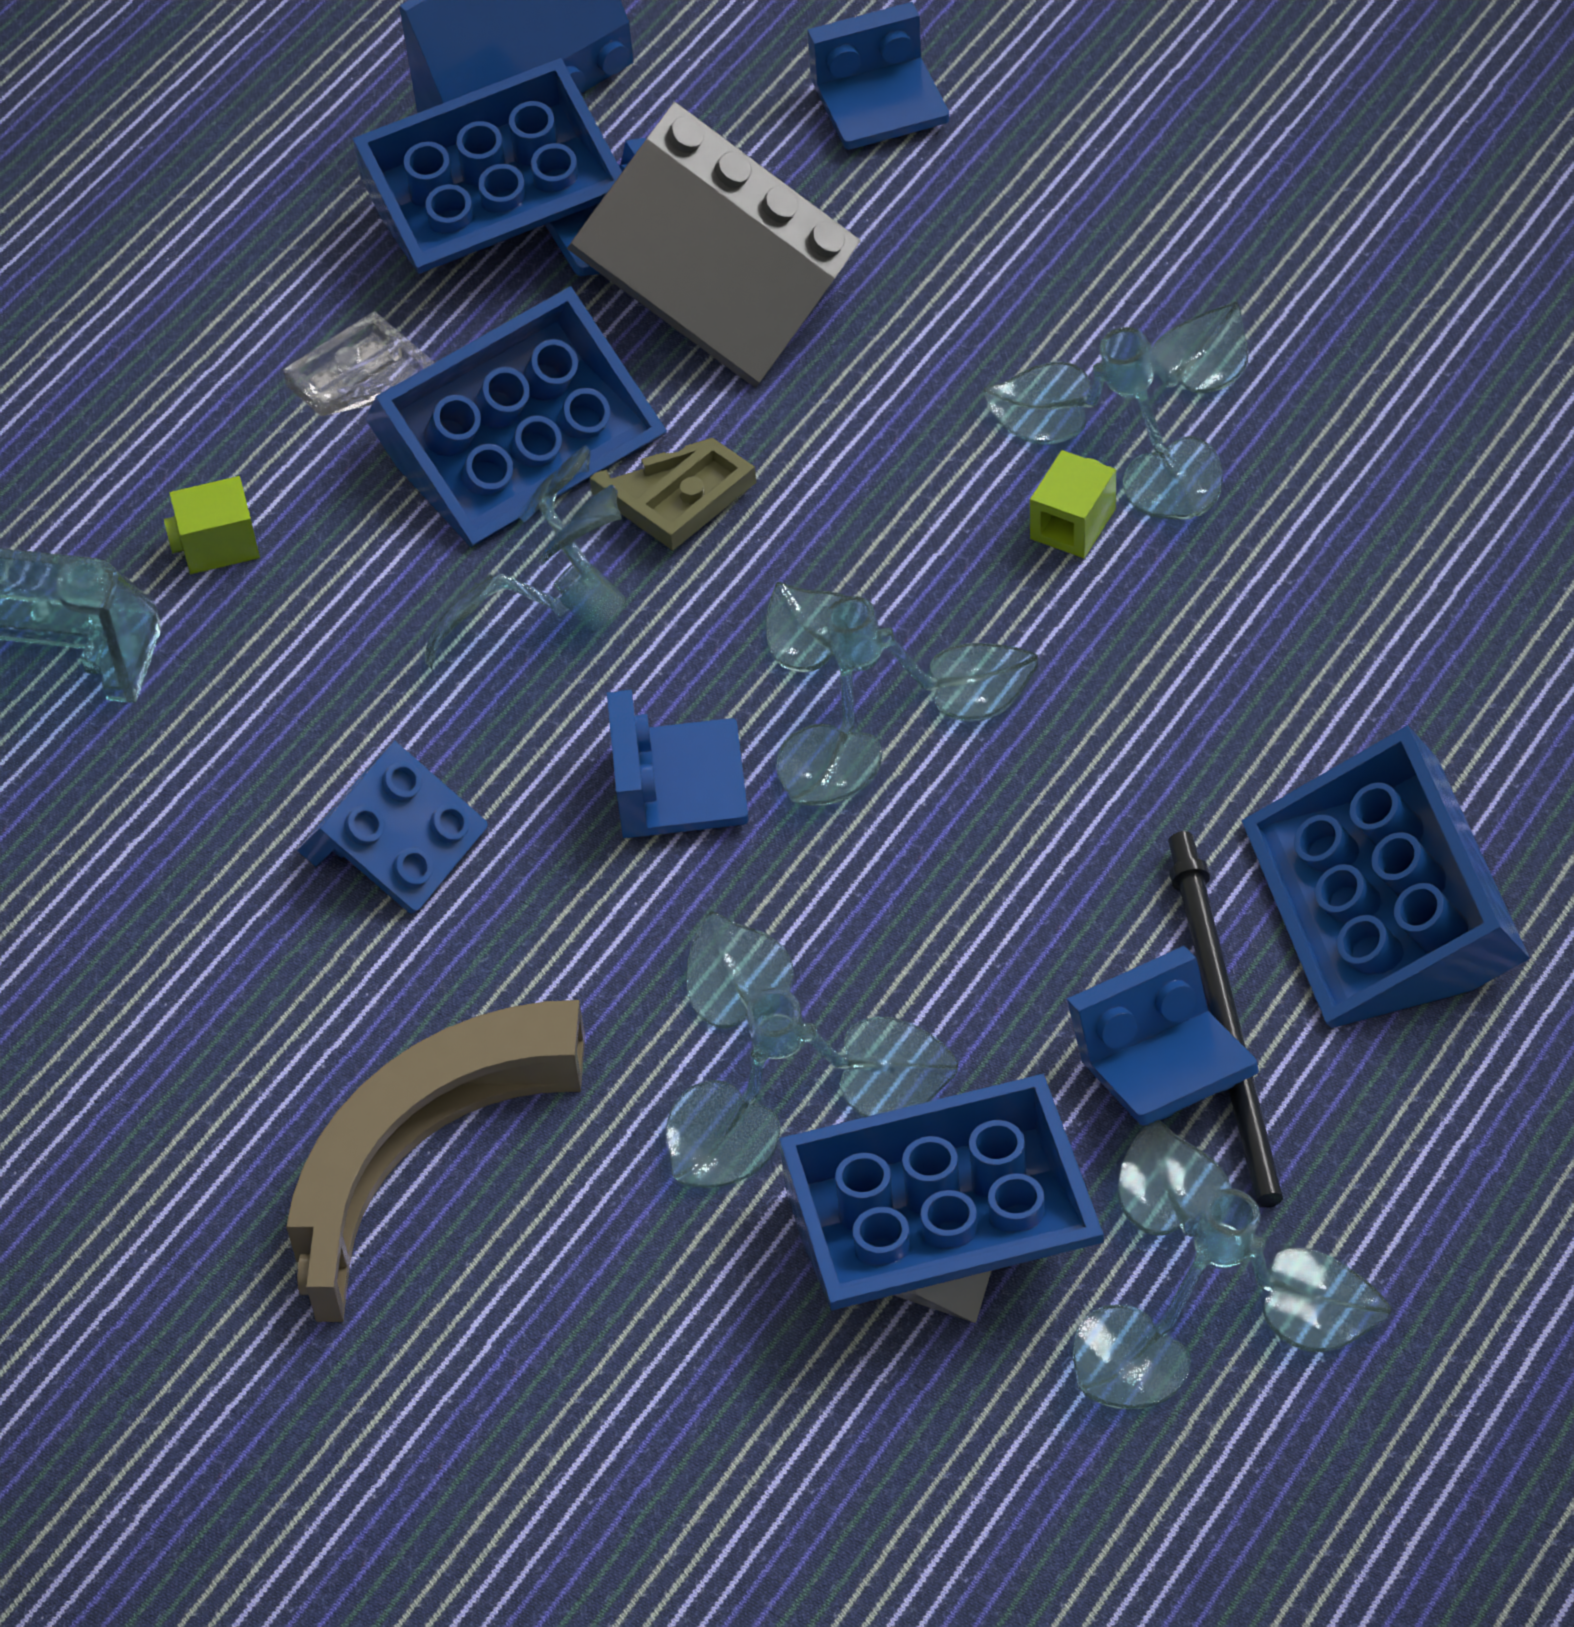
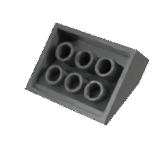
M674 101L567 249L756 388L834 281L861 240Z

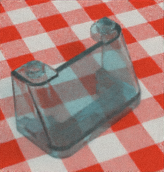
M0 548V640L84 649L81 660L85 673L98 674L99 672L102 675V687L106 700L136 703L160 635L161 622L154 601L107 561L90 557Z

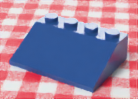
M408 0L399 5L417 113L559 58H562L580 94L634 63L629 20L621 0Z
M562 58L353 138L360 177L383 223L418 274L596 205L602 201L622 173Z
M571 286L375 396L365 419L400 472L470 548L589 480L596 472L606 470L667 433L666 428Z
M1408 725L1241 820L1325 1022L1331 1028L1472 991L1530 959L1438 758Z
M1044 1074L779 1138L785 1189L801 1240L831 1311L1104 1243L1103 1231Z

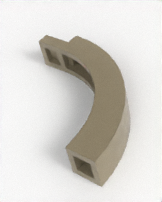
M579 1000L545 1001L509 1007L479 1015L445 1028L411 1046L386 1063L366 1080L339 1108L317 1139L303 1166L292 1197L286 1226L295 1259L298 1262L297 1279L299 1294L309 1295L316 1322L344 1321L350 1262L362 1218L373 1196L389 1173L417 1145L443 1126L470 1112L494 1103L540 1093L581 1092L585 1031Z

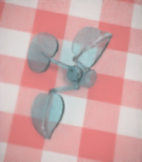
M1237 302L1199 314L1167 331L1154 343L1153 347L1147 342L1146 336L1138 329L1122 327L1112 330L1104 336L1100 343L1102 363H1096L1093 366L1095 378L1092 387L1088 375L1075 364L1049 362L1026 369L1003 383L984 388L986 401L992 413L1004 428L1024 441L1042 445L1067 441L1083 431L1086 425L1084 408H1091L1097 405L1105 381H1107L1109 388L1125 398L1136 397L1155 452L1142 454L1128 465L1123 478L1125 495L1135 509L1148 516L1163 519H1192L1194 516H1201L1210 510L1221 494L1223 470L1219 456L1213 447L1196 436L1182 437L1165 447L1148 398L1147 389L1153 381L1154 373L1168 387H1174L1181 382L1187 390L1201 394L1226 388L1240 378L1248 363V346L1243 329L1240 306Z
M586 445L573 453L558 470L540 483L518 516L524 523L540 509L556 533L538 559L542 565L559 550H562L572 563L553 584L560 592L559 596L555 598L503 573L495 577L492 574L487 575L461 594L437 621L425 650V663L431 669L438 646L444 638L474 612L487 597L502 589L513 590L550 607L559 617L569 609L592 633L603 626L624 604L627 598L592 563L588 562L574 541L598 527L622 519L617 506L618 490L613 485H609L597 493L574 514L566 526L563 525L554 512L557 492L567 485L576 474L589 472L591 450Z
M777 582L770 598L766 616V636L773 658L778 664L789 670L811 672L824 666L833 655L837 659L840 669L842 724L840 729L830 724H813L792 733L784 741L776 761L779 780L792 802L795 801L800 805L822 806L844 801L856 795L871 783L881 766V745L878 738L873 734L852 732L854 728L852 671H864L873 667L878 662L883 648H887L923 689L928 691L936 690L935 703L937 709L942 714L960 721H982L989 719L1011 706L1038 667V655L1025 649L1000 644H960L936 654L930 664L932 676H928L898 644L891 628L879 629L874 607L869 600L863 597L846 596L831 591L801 589Z
M710 911L694 938L688 957L686 984L689 1000L693 1009L702 1020L717 1028L734 1027L747 1017L750 1037L754 1049L751 1051L752 1064L748 1085L743 1096L735 1086L728 1082L710 1080L692 1085L675 1101L667 1119L666 1129L673 1178L680 1184L691 1187L717 1188L728 1186L752 1176L770 1160L779 1142L780 1122L773 1110L764 1105L754 1103L759 1094L764 1063L768 1058L784 1059L793 1055L799 1050L803 1042H809L832 1066L845 1069L841 1077V1093L847 1104L864 1117L929 1102L956 1076L959 1068L958 1061L953 1053L935 1036L912 1023L892 1017H872L853 1024L847 1030L844 1039L846 1056L838 1054L817 1033L814 1024L803 1023L800 1004L797 998L790 992L794 971L792 960L785 948L777 940L764 932L735 923L717 912Z
M1157 1120L1146 1125L1128 1149L1119 1174V1203L1131 1223L1150 1235H1167L1181 1227L1185 1235L1194 1236V1245L1197 1252L1165 1315L1156 1326L1145 1312L1129 1305H1105L1086 1316L1075 1334L1072 1349L1077 1387L1088 1398L1117 1409L1148 1408L1163 1403L1174 1396L1187 1379L1191 1365V1356L1183 1344L1166 1334L1174 1326L1207 1265L1217 1269H1227L1240 1264L1247 1256H1250L1257 1284L1261 1288L1271 1291L1263 1305V1314L1267 1324L1283 1341L1304 1351L1329 1352L1340 1349L1386 1321L1392 1308L1376 1288L1354 1270L1335 1258L1312 1249L1293 1248L1281 1251L1274 1258L1270 1275L1267 1271L1263 1255L1266 1241L1261 1237L1255 1236L1260 1221V1210L1257 1203L1248 1194L1231 1189L1227 1175L1215 1160L1202 1150L1178 1137L1161 1120Z

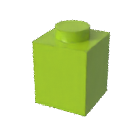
M1061 450L1030 498V539L1085 559L1116 510V469L1103 465L1097 460L1083 458Z
M240 476L169 492L175 516L164 519L172 554L184 551L190 575L260 558Z

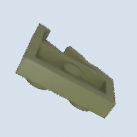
M714 438L686 445L678 452H663L641 459L642 469L610 478L606 469L596 472L590 477L593 495L672 551L756 484L755 466Z

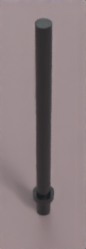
M1188 831L1177 832L1168 839L1174 863L1169 874L1173 888L1181 892L1209 1011L1246 1048L1206 889V884L1210 880L1208 866L1205 861L1198 857L1193 834ZM1252 1076L1235 1084L1229 1089V1094L1256 1204L1259 1207L1268 1208L1281 1203L1283 1195Z

